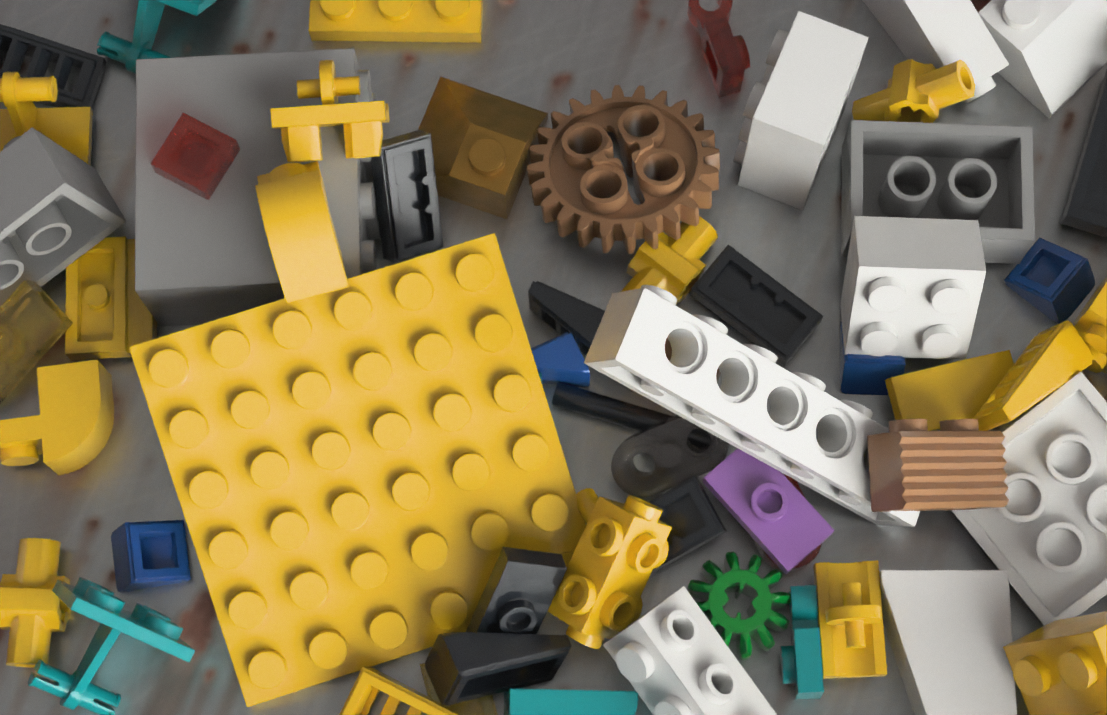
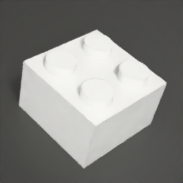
M854 216L840 302L844 355H891L907 358L961 360L967 358L986 275L978 220Z

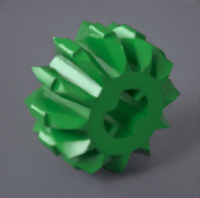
M727 552L724 558L725 573L715 563L708 560L702 565L701 570L709 583L691 580L687 591L693 597L703 601L696 603L726 645L729 647L730 641H736L739 658L747 660L752 653L750 637L753 638L760 648L769 651L775 645V642L767 628L775 631H785L787 629L789 619L773 609L789 606L791 596L787 592H770V589L776 586L782 578V574L778 569L770 571L764 578L756 574L762 563L760 556L752 555L746 570H742L739 567L737 554L735 552ZM735 592V599H738L742 593L751 600V604L746 611L749 618L741 620L740 612L736 614L735 618H732L724 611L729 601L728 593Z

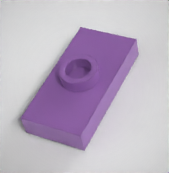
M738 448L703 478L702 482L785 574L789 573L835 531L782 472Z

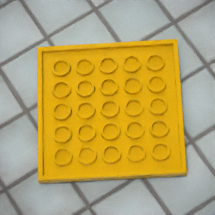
M495 233L347 278L349 286L347 288L286 303L285 298L129 347L247 707L360 671L362 667H372L433 647L439 634L466 632L503 547L562 554L566 567L568 566L586 524L577 508V495Z

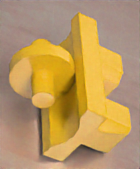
M320 60L319 79L297 80L298 99L321 97L322 105L270 109L272 128L281 130L282 144L287 161L290 163L322 161L320 127L343 126L347 159L380 157L383 140L382 123L390 122L388 103L385 104V101L338 104V96L361 95L359 76L336 77L333 60Z
M878 560L853 563H815L813 565L814 584L816 585L823 679L886 676L887 664Z

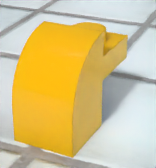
M318 161L306 164L286 163L274 168L270 173L257 176L258 185H255L258 203L286 303L349 287Z
M98 359L37 367L40 415L0 420V460L2 465L25 466L34 464L39 461L38 455L43 454V463L60 476L79 470L96 458L109 440L114 424L112 376Z

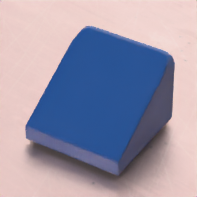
M1040 237L1029 249L1022 261L1004 279L1006 286L1057 323L1068 320L1095 286V278L1087 258Z
M840 321L841 392L844 394L888 395L885 380L904 374L905 357L861 354L844 355L842 321Z
M566 332L531 348L538 373L542 372V384L557 385L558 382H562L575 387L590 386V370L584 364L585 359L572 333L568 334Z
M184 520L125 522L112 532L111 543L118 592L134 591L191 580Z

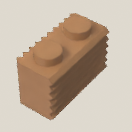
M927 419L888 421V433L867 435L872 512L974 510L1006 507L1009 502L1005 495L1009 487L1004 482L1008 474L1003 469L1007 463L1003 458L1006 449L1002 445L1005 436L1001 431H979L978 419L940 421V431H928Z

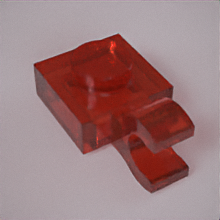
M689 0L688 17L697 28L701 37V50L718 97L721 98L741 92L745 69L750 68V57L742 35L733 36L728 22L733 0H717L719 8L715 11L704 10L700 6L699 0Z

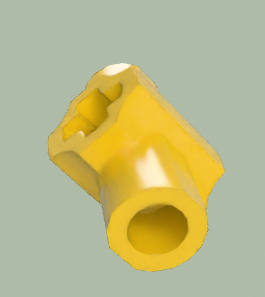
M908 59L894 65L893 76L888 80L886 89L853 102V119L933 123L938 118L939 109L974 96V79L970 69L962 60L936 69L932 63L923 64L913 59Z
M699 216V224L697 226L684 222L680 223L681 238L678 240L661 232L658 234V248L654 250L645 241L639 247L627 267L626 273L633 278L620 292L640 289L642 285H652L673 294L677 298L676 305L681 303L704 273L706 264L700 259L718 239L716 230L710 223Z
M44 538L19 539L16 574L2 575L0 582V629L9 630L6 665L34 668L39 660L48 664L52 632H65L66 624L70 619L71 609L52 591L57 580L70 585V579L65 576H58L61 542Z

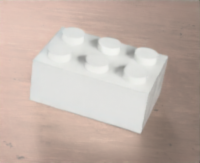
M798 11L790 32L778 29L766 59L768 66L762 82L756 81L743 113L745 120L739 133L738 140H740L733 160V162L742 165L738 182L739 186L800 210L804 209L845 110L869 37Z

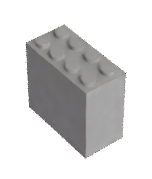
M354 48L136 59L135 291L159 326L203 324L285 298L269 247L255 185H258L257 176L270 173L274 168L282 164L290 163L287 161L282 144L281 130L272 128L270 109L322 105L321 97L298 99L297 80L319 79L320 60L334 61L336 77L359 76L361 95L338 96V104L376 101L375 93H372L370 71L359 69ZM343 126L320 127L323 160L318 161L324 182L331 218L342 253L346 276L350 278L381 268V261L376 257L375 241L370 240L381 238L374 195L372 157L347 159ZM297 162V163L306 164V163H310V162Z

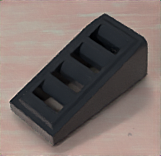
M0 24V78H2L4 72L20 73L25 56L32 57L26 77H44L49 62H55L57 64L52 76L56 78L57 100L56 102H36L57 107L92 108L107 64L105 58ZM72 67L81 68L73 93L64 90Z
M533 281L528 290L529 309L560 335L566 332L568 334L572 333L580 351L587 356L605 310L542 282Z
M483 632L443 633L438 635L425 661V667L441 706H449L505 692L509 689H517L550 681L554 678L572 645L567 635Z

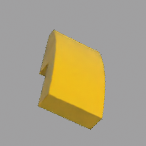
M1010 350L947 363L886 379L885 383L895 420L927 419L928 431L940 430V421L973 419L1014 363Z

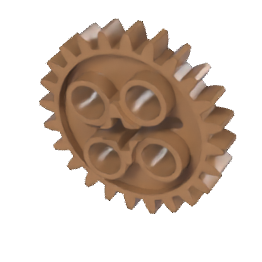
M620 85L614 86L612 98L603 99L601 94L594 89L591 90L590 94L591 104L584 106L581 102L572 98L569 100V116L553 111L551 113L552 128L539 127L537 129L539 144L529 147L531 164L527 165L534 206H541L542 217L545 223L557 220L560 237L563 238L577 230L579 247L582 248L586 247L596 237L601 239L603 253H608L615 241H623L628 254H633L636 240L644 238L653 250L657 249L658 234L663 231L670 237L678 240L681 238L680 221L697 226L699 224V208L711 209L712 191L719 189L720 151L718 148H715L714 131L704 130V116L702 113L688 116L686 100H681L669 107L667 91L664 90L650 100L645 98V89L641 85L637 87L632 97H624ZM607 132L614 133L618 141L623 165L618 158H614L613 142ZM624 169L626 174L634 179V192L641 205H636L630 196Z

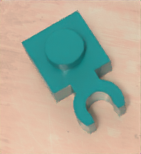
M816 585L790 586L791 603L789 604L792 635L791 645L780 646L782 683L794 684L795 700L820 699L824 693Z

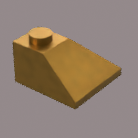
M440 76L418 129L431 133L438 196L508 219L527 172V165L531 162L529 147L538 144L537 129L545 127L548 113Z

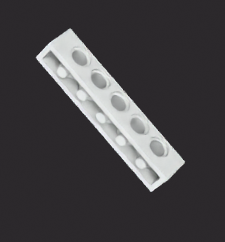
M642 285L640 289L612 293L584 364L876 525L915 527L920 511L872 512L867 435L888 433L889 427H884L872 420L873 412L869 408L853 401L834 398L824 392L826 385L811 375L789 372L776 364L778 357L771 351L753 344H741L726 335L728 328L723 323L704 315H691L676 306L677 298L664 289L652 285ZM666 338H668L672 347L670 361L665 354ZM718 368L722 376L721 388H719L716 380ZM767 398H769L771 406L770 414L767 412ZM816 427L818 429V440L816 439Z

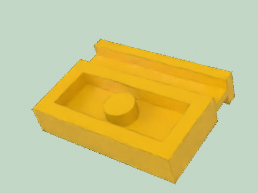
M126 236L105 237L66 267L65 355L70 360L131 357L130 346L157 338V321L135 291V239H127Z

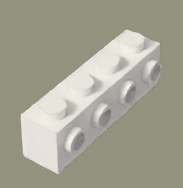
M684 586L603 644L616 662L619 671L629 680L653 715H777Z

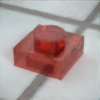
M182 113L151 162V166L155 173L209 201L239 153L240 147L236 139Z

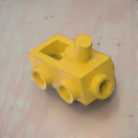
M586 488L576 494L577 508L586 523V527L570 559L548 612L569 625L565 632L567 636L585 646L600 649L605 638H613L640 617L643 607L642 592L653 569L661 566L668 556L669 545L667 538L672 527L659 520L663 510L646 500L628 495L625 503H621L605 497H598L592 488Z

